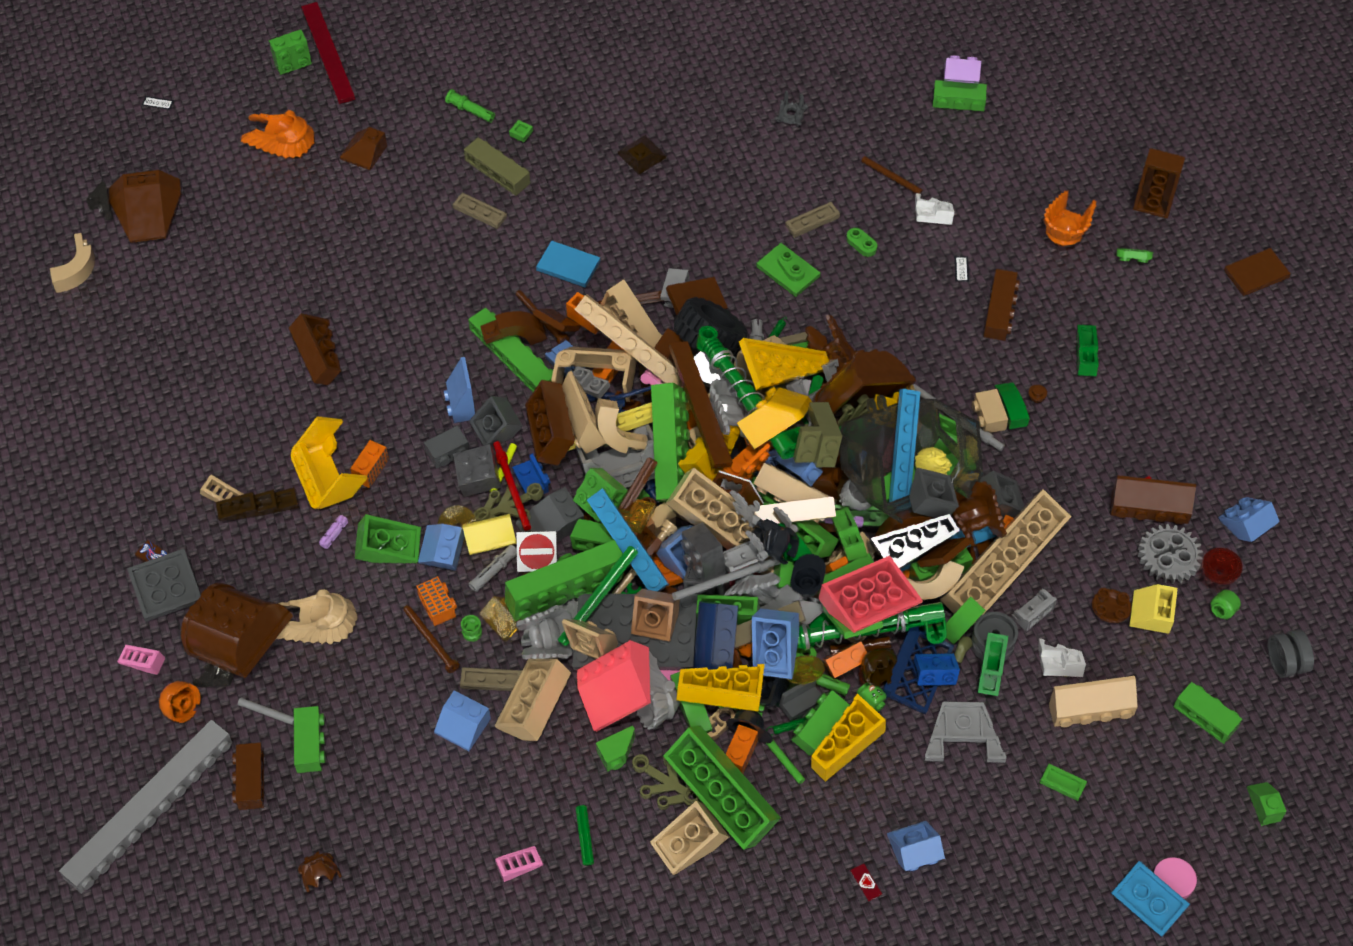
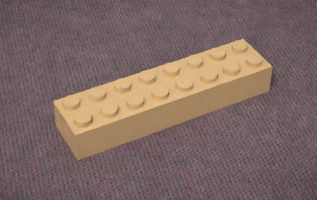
M695 468L685 473L665 503L692 524L698 525L703 522L727 550L750 541L745 532L747 530L751 532L756 528V526L754 528L749 527L748 520L746 523L741 520L744 516L736 513L735 507L732 504L736 500L729 493ZM774 566L768 568L767 571L761 572L760 574L765 575L771 572L773 573Z
M1041 490L1005 528L1007 535L1003 538L997 536L959 578L955 586L945 593L940 601L955 614L972 597L987 611L1071 516L1046 491Z

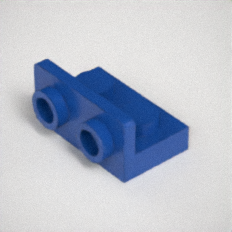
M533 453L529 455V461L512 467L513 473L524 494L527 493V487L532 483H539L544 494L549 492L548 484H550V479L547 473L543 474L541 470L543 469L542 464L537 462Z
M954 653L915 654L914 663L918 671L917 684L919 686L957 684L960 668Z

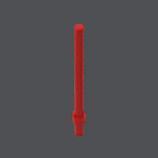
M496 441L493 443L496 452L497 463L501 465L522 526L525 531L531 529V525L509 468L507 454L503 451L501 443Z

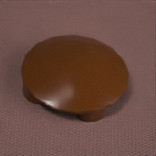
M1101 588L1094 595L1092 609L1101 620L1108 623H1119L1130 615V597L1125 592Z

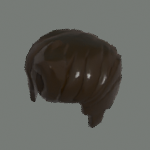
M875 649L864 655L861 669L866 683L874 686H880L883 681H887V684L892 683V669L897 663V657L893 649Z

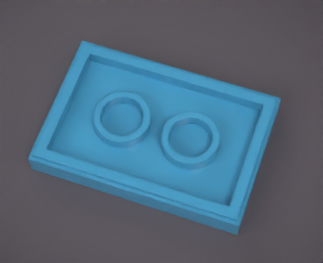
M551 241L537 264L536 271L586 288L601 260L598 256Z
M1140 861L1112 891V894L1161 937L1165 935L1190 906L1185 899Z

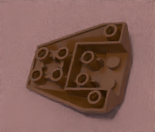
M160 170L123 174L109 187V202L129 242L165 239L167 237L181 197L180 179Z

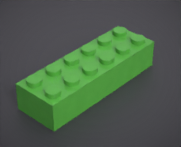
M675 383L651 385L654 460L657 461L655 467L656 500L662 503L667 502L685 475L678 463L687 457L686 453L689 450L688 440L690 439V432L687 429L689 413L686 410L688 399L684 388Z
M612 540L505 582V604L514 621L523 620L535 613L546 611L550 607L562 605L570 599L595 591L622 556V552L616 541ZM622 574L621 577L617 580L616 583H618L621 579H623V574Z
M701 725L688 727L664 754L663 757L743 850L755 847L781 819Z

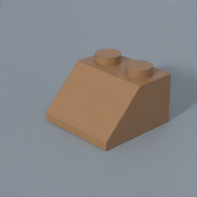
M641 589L634 598L631 634L671 641L678 618L680 599L675 601L672 594Z

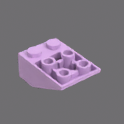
M960 56L946 58L944 63V81L978 84L981 61H978L976 57H967V60L960 59Z

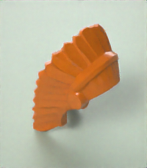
M288 110L285 114L279 115L262 113L250 115V121L267 124L265 131L255 129L243 134L241 137V142L248 143L249 146H255L256 149H262L263 152L276 154L278 157L283 156L286 159L288 157L294 158L295 156L301 157L303 153H307L308 149H311V146L314 145L315 136L312 127L307 124L304 118L296 116L293 111Z
M1064 191V193L1058 195V198H1055L1053 203L1049 204V208L1045 209L1044 222L1049 239L1058 246H1069L1080 242L1083 234L1091 226L1097 201L1093 200L1081 216V214L1066 209L1069 191Z

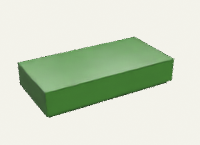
M1048 764L1040 784L1079 801L1087 781Z

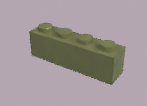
M478 137L464 149L466 162L515 196L530 184L529 171L516 164L513 159L503 155L500 150L493 148L487 141H483Z

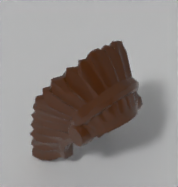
M829 314L826 315V320L834 340L827 344L826 336L822 335L814 327L808 326L805 328L806 340L809 342L807 347L809 349L826 351L829 361L838 359L839 366H836V370L839 372L843 365L854 357L857 350L851 347L842 329L838 327L836 320ZM824 372L816 374L823 377V384L827 383Z
M969 480L968 482L961 481L958 485L953 486L959 507L951 515L957 527L961 528L965 537L969 538L972 547L976 546L974 530H980L989 526L993 535L1000 538L1007 535L1001 509L997 502V495H995V489H992L991 484L988 485L986 481L980 482L975 480L972 482Z

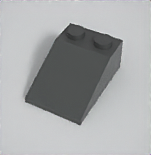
M566 487L549 494L529 510L531 514V519L529 520L530 530H524L520 519L515 524L520 532L556 531L557 541L571 535L577 520H584V515L573 501Z

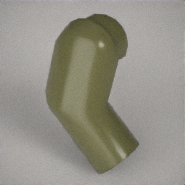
M962 636L958 641L959 643L954 655L959 663H962L965 653L972 647V640L968 636Z

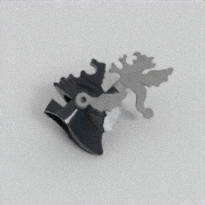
M731 490L729 493L736 500L732 503L736 513L744 516L741 520L745 523L748 520L749 527L754 528L757 526L751 532L747 530L745 534L758 549V559L764 561L770 556L780 563L787 565L788 562L781 558V556L787 550L790 543L792 547L787 552V555L793 559L796 557L799 548V537L796 534L798 527L792 524L788 515L778 507H774L773 510L785 524L786 528L778 526L777 523L769 519L763 521L760 517L754 515V512H758L760 509V503L757 500L753 502L754 505L748 506L744 497Z

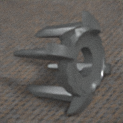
M785 91L784 99L781 100L779 115L775 117L777 122L795 124L796 126L802 125L800 121L803 119L804 112L808 108L807 104L804 105L803 94H800L799 105L793 102L790 104L788 103V91ZM794 110L795 115H788L787 111Z

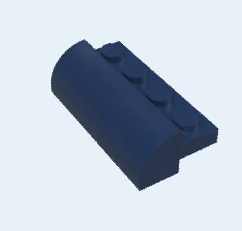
M699 601L694 668L707 667L708 670L718 669L721 666H726L727 669L733 668L739 605Z

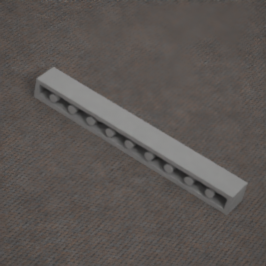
M210 720L59 870L62 877L81 894L91 888L94 881L101 874L107 872L110 865L116 859L122 857L126 849L132 843L138 841L141 834L147 828H150L156 822V819L171 807V804L186 792V789L196 782L201 774L211 767L222 753H225L232 744L230 735L214 721Z

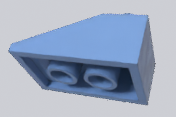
M461 357L446 381L447 390H444L445 401L450 402V405H447L448 416L453 417L454 423L469 421L475 415L465 357Z
M760 608L752 616L753 667H757V664H765L763 676L793 678L799 637V613Z

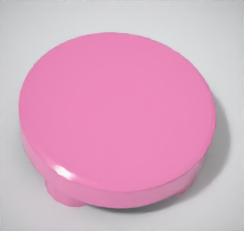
M1175 857L1166 858L1157 864L1153 872L1183 899L1191 896L1196 887V873L1193 867L1183 859Z

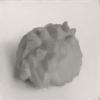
M852 478L843 485L839 495L841 498L839 502L842 503V506H849L850 509L861 511L870 508L878 497L874 492L875 489L865 484L863 479Z

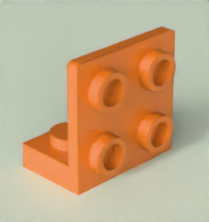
M766 444L757 453L748 445L732 460V466L724 467L722 471L751 480L754 476L753 474L756 471L760 472L763 464L766 463L765 461L770 456L769 450L771 446Z

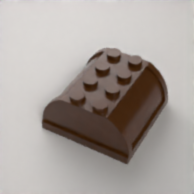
M878 349L870 352L859 350L850 361L843 365L839 372L833 374L832 378L820 387L821 389L813 396L812 402H829L833 415L838 422L844 414L842 408L850 403L856 409L859 405L857 400L861 395L866 394L871 399L870 403L864 408L866 409L872 405L876 394L892 398L894 393L899 392L900 389H908L916 382V379L911 375L906 366L891 353L878 351Z
M214 583L201 593L200 598L189 608L188 613L184 616L181 627V640L188 655L246 678L293 615L283 605L256 598L238 591L233 586L225 583Z

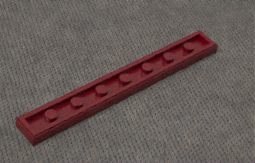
M314 2L301 6L338 103L343 104L355 100V95L318 3Z

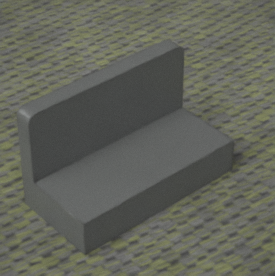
M815 676L782 694L779 707L790 721L818 705L816 700L821 693L815 687L817 682Z

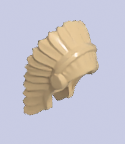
M325 589L319 590L316 595L307 598L291 600L287 603H278L287 609L300 608V622L289 621L276 639L284 638L286 641L293 639L295 642L301 640L304 643L319 642L323 644L327 642L330 645L334 641L340 642L341 639H347L348 634L353 632L355 621L358 618L355 612L356 609L349 599L344 598L338 593H329Z

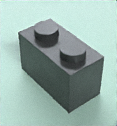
M458 426L424 442L426 454L436 469L446 466L453 461L454 453L470 450L469 443Z

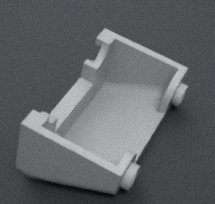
M649 424L637 427L633 431V433L647 436L648 441L645 449L634 450L628 447L627 454L615 449L598 453L597 449L586 454L582 448L579 449L576 446L585 475L590 468H603L619 483L621 482L625 488L630 487L648 457L654 459L653 432ZM655 469L650 475L648 481L655 479Z

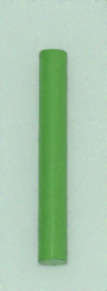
M775 741L766 743L797 783H803L805 778Z

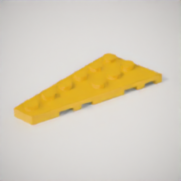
M742 338L739 341L756 390L824 372L822 365L829 362L826 351Z

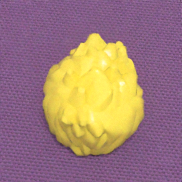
M935 447L922 449L915 456L916 468L947 475L952 466L946 454L941 449Z

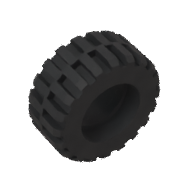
M693 297L686 300L673 323L679 338L688 341L689 346L693 347L697 352H700L696 347L699 329L703 326L715 328L718 332L717 338L724 348L732 352L734 357L741 348L739 341L742 338H747L746 327L743 326V323L735 315L722 308V306L710 300L707 301L704 298Z

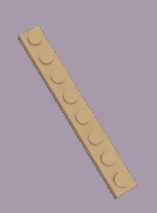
M588 294L583 297L574 309L663 382L675 383L683 388L675 364Z

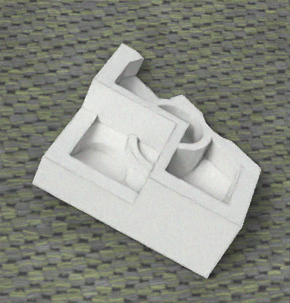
M915 194L917 222L952 225L954 209L951 203L939 201L935 198L925 200L921 199V194Z
M1044 639L1038 640L1043 676L1083 677L1086 663L1082 651L1068 649L1060 644H1057V647H1052L1044 644Z

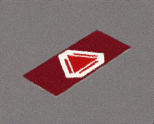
M864 863L850 870L868 901L883 895Z

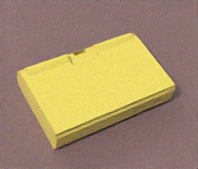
M510 514L463 525L470 555L507 547L510 544H517Z

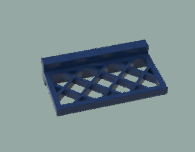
M918 626L912 627L906 632L896 656L897 663L892 669V683L887 684L886 681L882 690L886 693V700L889 697L926 714L938 685H933L932 688L926 690L923 685L919 686L921 691L912 694L909 684L917 682L918 673L910 656L916 653L923 654L922 651L931 649L933 654H938L935 649L938 646L948 649L946 654H951L954 645L946 641L939 644L930 643L925 632L918 629ZM918 637L926 639L929 645L920 648L917 641ZM912 670L915 679L906 681L903 674L904 671ZM904 686L908 695L904 697L895 694L896 689ZM923 695L926 701L925 706L917 704L914 697Z

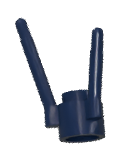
M651 386L638 390L634 389L625 394L607 396L606 400L617 401L618 413L627 411L622 410V407L625 406L624 398L649 391Z

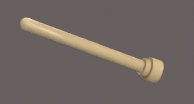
M666 519L662 523L661 532L657 537L663 542L666 537L674 534L678 528ZM632 568L613 590L612 594H621L637 573Z

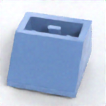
M1249 497L1240 499L1238 504L1226 509L1225 513L1218 517L1239 540L1249 542L1254 541L1280 522L1272 502Z

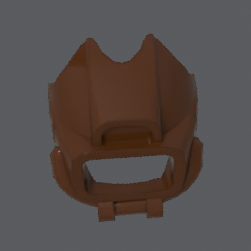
M318 851L310 857H305V861L298 867V872L302 876L307 893L310 892L308 885L319 886V878L322 875L326 876L330 881L333 880L335 873H337L339 878L342 877L330 853L324 852L320 854Z

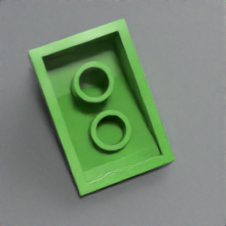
M365 514L358 523L354 559L372 563H417L421 527Z

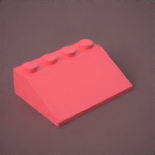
M887 556L822 584L819 594V600L828 613L853 633L923 602L891 556Z
M630 640L577 670V688L594 731L597 732L651 703L649 647Z

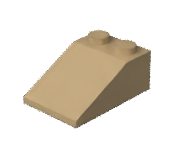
M563 619L562 621L571 648L578 652L598 659L614 650L618 645L615 633L609 629H600L590 621L584 622L574 619Z
M695 801L651 840L650 843L670 872L675 875L714 851L729 836L711 811L703 803Z

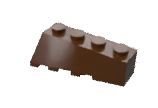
M301 313L289 327L292 338L298 347V351L305 362L313 382L329 385L341 372L338 356L334 353L335 343L331 341L332 330L328 328L330 321L329 319Z

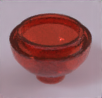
M1226 548L1211 549L1205 554L1202 561L1204 575L1211 582L1219 585H1228L1235 582L1240 577L1243 569L1240 557L1232 550Z

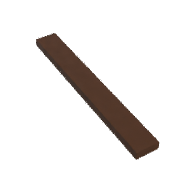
M688 341L670 343L669 349L712 467H731L733 463L689 343Z

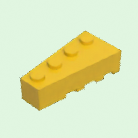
M729 425L730 434H723L730 454L740 434L739 426ZM698 437L695 441L696 445L693 449L687 451V457L684 460H680L678 465L684 473L695 468L713 481L719 470L722 471L724 467H712L702 437Z
M757 664V667L739 665V668L728 669L726 666H721L718 669L708 670L707 667L680 669L677 700L759 711L765 664Z
M857 693L851 705L843 712V716L835 723L832 731L824 738L811 756V768L826 782L885 733L886 719Z

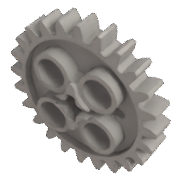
M1169 524L1166 525L1165 529L1161 525L1158 526L1157 530L1152 528L1150 533H1145V536L1141 539V544H1139L1138 557L1141 558L1139 563L1145 564L1143 570L1150 569L1149 576L1156 574V580L1162 577L1164 583L1167 582V579H1170L1172 584H1174L1176 579L1180 583L1183 582L1184 578L1189 580L1191 575L1195 576L1197 570L1199 571L1203 561V551L1200 550L1201 544H1195L1197 537L1191 538L1192 532L1185 534L1184 527L1180 531L1177 530V525L1173 529H1170Z

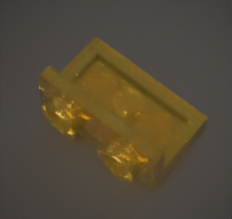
M493 596L479 613L505 641H508L518 629L516 627L517 621H514L505 604V597Z

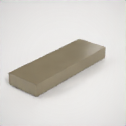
M463 192L453 203L454 209L496 229L507 218V213Z
M829 202L786 221L785 226L795 238L840 218V213L833 203Z
M462 667L460 689L512 691L522 670Z

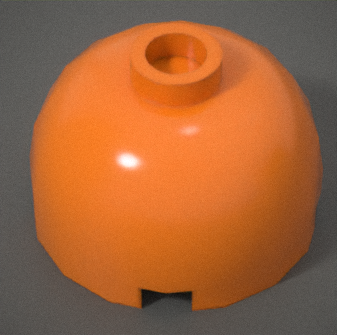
M175 681L168 684L161 692L159 698V707L163 715L179 723L189 721L196 713V711H193L196 704H200L198 688L184 681Z

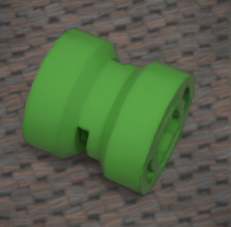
M475 615L465 616L461 621L464 639L469 642L479 640L482 636L480 619Z

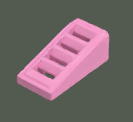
M125 645L118 663L157 675L164 663L165 657L158 650Z
M535 846L495 859L504 882L543 866ZM530 854H532L535 860L533 863H531L528 857ZM524 857L527 865H523L520 858ZM513 861H517L519 867L515 868ZM506 864H509L511 868L510 870L506 869Z

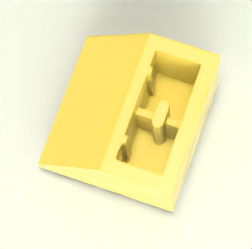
M1157 584L1134 590L1129 626L1169 634L1174 623L1178 588Z

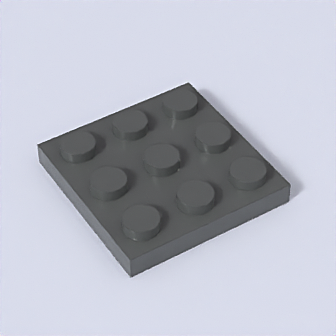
M185 549L127 568L145 622L192 606L201 596Z

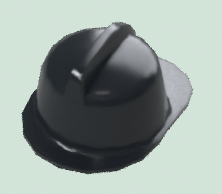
M806 554L797 559L794 564L791 587L795 592L802 594L804 600L815 596L821 589L826 572V565L823 559L814 554Z
M738 709L734 718L726 721V725L735 732L740 724L758 731L759 742L771 743L773 741L770 733L764 729V720L757 711Z

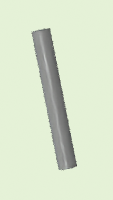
M240 698L238 701L239 706L294 725L293 716L244 698Z

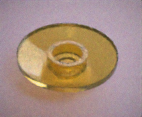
M460 505L445 509L438 520V524L452 526L461 523L462 529L463 525L476 522L472 511Z
M805 655L796 657L793 678L787 680L795 684L812 683L823 675L825 670L824 664L815 656Z

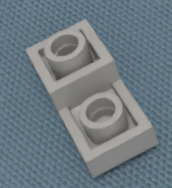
M577 366L573 371L574 376L585 393L601 399L610 388L609 381L594 376L591 370Z

